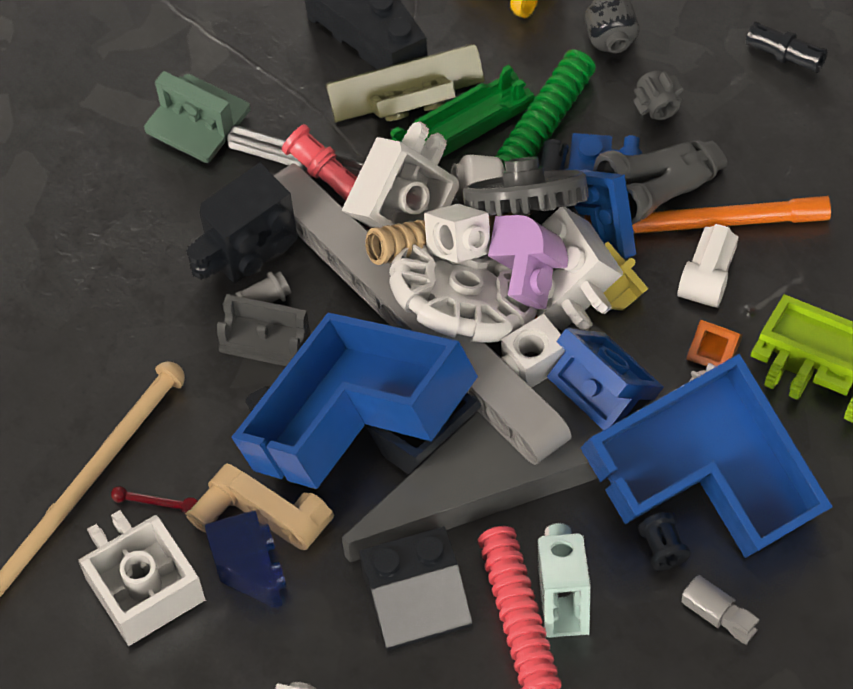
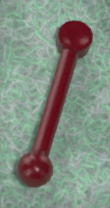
M116 486L111 491V498L117 503L129 500L183 510L185 515L198 502L193 497L179 501L128 492L122 486Z

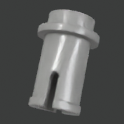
M272 272L267 273L268 278L241 292H237L236 296L273 303L279 299L281 302L286 301L285 296L291 294V290L281 272L274 275Z

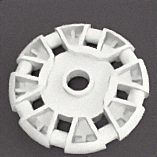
M413 244L409 258L406 257L409 248H404L391 263L389 283L399 305L407 313H416L419 323L452 338H455L456 334L470 337L471 342H499L505 336L534 320L537 314V309L530 306L529 308L508 296L512 269L490 258L488 254L456 263L428 254L427 245H423L421 249Z

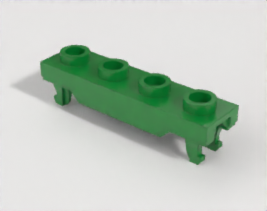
M508 64L502 68L498 79L489 84L481 83L415 120L414 123L421 121L429 128L427 138L430 135L439 133L447 140L446 149H444L442 155L444 157L525 111L534 102L536 96L529 88L524 89L526 86L523 79L519 80L511 65ZM396 127L390 132V135L393 137L390 140L402 142L405 134H407V130Z

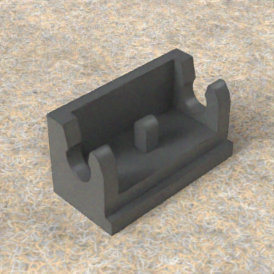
M226 294L223 302L225 320L224 322L218 321L217 335L220 343L219 352L287 366L310 336L307 310Z

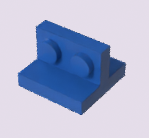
M566 328L556 341L566 351L547 375V378L603 430L625 419L639 399L655 400L664 388L662 384L604 332Z

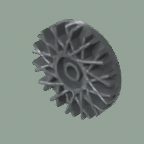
M538 157L505 161L506 171L502 172V177L477 181L466 185L463 189L464 206L488 212L489 216L497 215L498 217L508 212L528 214L529 209L537 211L555 210L557 207L573 206L579 202L588 201L589 197L587 177L583 171H544V168L539 166Z

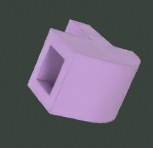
M495 216L488 256L512 269L508 296L529 308L532 306L535 309H546L549 291L552 287L553 268H567L568 254L563 240L556 233L527 216Z

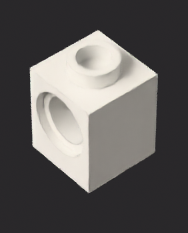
M454 204L424 213L428 254L460 263L489 253L490 227L488 212L461 204Z
M545 314L540 315L501 339V359L531 388L547 379V375L566 350L556 342L561 334ZM528 352H535L539 355L535 357H527L523 354Z

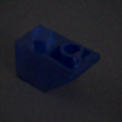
M256 510L205 524L220 582L273 608L282 606L279 589L287 587L280 561L271 564L268 551L275 549L269 524L260 526Z

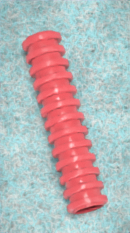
M508 526L490 528L479 536L478 545L482 549V559L486 561L485 569L490 573L488 579L489 583L493 585V596L497 598L496 607L501 610L499 617L504 623L503 631L508 635L507 644L512 648L510 655L515 660L514 668L516 672L520 673L518 675V682L523 686L522 689H560L562 687L561 679L556 677L558 674L557 666L552 664L554 656L553 653L548 651L550 643L545 638V628L541 626L542 617L537 613L539 611L538 603L533 601L535 594L530 588L531 580L526 576L527 567L523 564V554L519 552L520 544L516 540V531Z

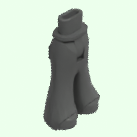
M700 140L640 155H624L615 150L607 151L598 155L593 171L625 175L633 225L648 217L661 204L671 198L695 190V188L701 186L706 181L713 179L717 171L726 168L727 159L714 141L703 143Z

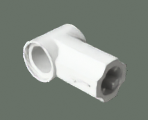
M715 224L714 226L704 228L692 262L687 261L683 270L677 293L678 297L716 308L720 306L729 273L727 271L737 248L739 237L729 227Z

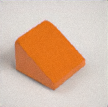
M700 320L686 359L706 367L708 363L718 366L734 357L743 334Z

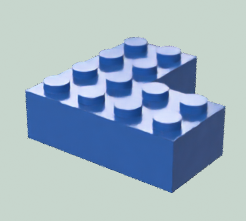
M328 312L231 438L253 471L279 479L285 476L290 482L318 489L365 424L432 441L478 378V375L463 347L457 340Z
M740 354L594 435L580 448L599 481L602 482L608 478L611 482V485L605 491L625 524L700 482L745 558L832 508L831 503Z

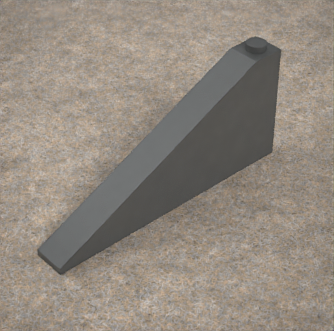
M575 324L570 327L572 329H579ZM592 324L593 326L588 330L603 332L594 324ZM618 344L638 364H640L649 374H651L660 384L664 386V388L658 394L655 400L639 399L626 417L632 415L633 413L639 411L647 405L655 402L656 400L676 390L663 378L657 375L639 359H637L625 348H623L620 344ZM548 378L532 387V389L563 418L572 436L568 442L534 465L478 412L342 537L345 558L350 562L360 560V550L443 526L448 530L598 479L580 448L589 438L602 432L603 429Z

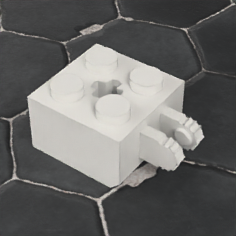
M421 121L409 126L410 128L407 130V134H405L402 142L376 138L341 211L369 228H381L386 225L391 226L397 223L402 224L409 221L424 220L425 212L451 205L459 188L458 178L438 166L443 151L446 149L447 140L439 133L430 135L427 138L429 128Z
M560 207L542 226L556 233L563 240L567 249L568 265L567 268H553L552 287L549 291L546 309H537L536 315L539 317L545 314L554 327L561 331L572 322L581 330H589L593 323L585 310L592 305L601 314H606L612 308L604 292L623 275V271L590 222L566 207Z
M119 510L112 514L111 517L114 527L121 535L108 542L105 533L97 524L88 528L87 531L98 549L78 561L87 582L127 645L130 646L205 601L199 577L159 517L154 515L132 528Z

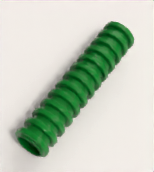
M574 49L568 50L565 53L564 59L558 63V67L552 72V76L547 79L546 85L540 89V93L534 98V102L529 105L528 111L523 114L522 120H519L515 129L509 134V138L505 140L497 155L494 156L502 161L505 171V161L523 157H536L542 151L544 142L552 136L554 129L559 126L560 120L565 117L566 112L572 107V103L578 98V94L584 89V85L589 82L590 77L596 71L594 61L587 54Z

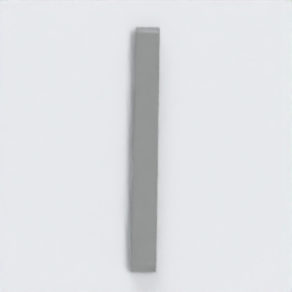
M292 163L274 175L291 193L297 235L390 326L460 342L478 375V378L467 391L468 394L480 401L482 406L477 411L530 463L538 464L571 439V432L563 418L485 343L471 342L470 337L456 334V337L452 338L438 333L419 323L416 313H407L399 305L389 283L391 263L376 265L370 260L365 247L367 231L353 217L341 211L342 207L297 164Z

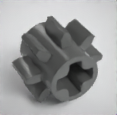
M655 70L639 79L637 88L634 89L637 97L633 101L641 115L649 113L652 119L663 120L671 117L679 110L680 102L683 101L680 93L684 89L676 75L668 77L666 71Z

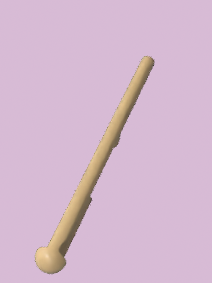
M167 361L156 366L155 370L159 376L109 435L100 449L55 504L53 503L49 507L42 520L1 568L0 597L172 386L179 389L183 386L185 375L178 364Z

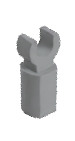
M698 575L682 594V603L717 628L721 625L724 626L740 642L747 645L757 632L755 626L759 619L749 611L735 606V599L702 576Z

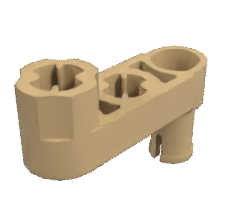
M224 464L209 481V489L186 513L187 519L202 532H208L211 525L229 505L236 506L301 550H307L334 518L333 511L322 499L313 493L304 492L292 505L231 464Z

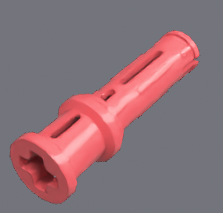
M306 124L301 125L288 137L281 151L286 155L292 154L307 168L306 173L310 177L316 179L320 177L346 201L357 177L336 159L337 155L333 148L330 146L325 148L309 133L310 128Z

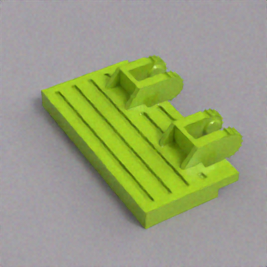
M784 294L761 331L759 340L750 356L768 363L774 352L778 353L769 369L764 386L774 389L780 382L786 369L797 374L791 382L789 396L798 400L811 379L814 369H817L818 371L814 376L813 383L847 396L853 385V321ZM853 397L851 398V401L847 407L844 416L845 420H848L852 423Z

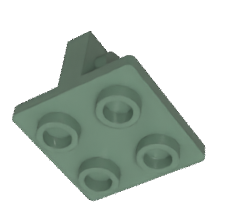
M163 71L155 81L160 106L146 122L144 129L146 134L205 163H209L227 141V135L231 127L239 126L250 112V104L191 74H186L184 77H176Z

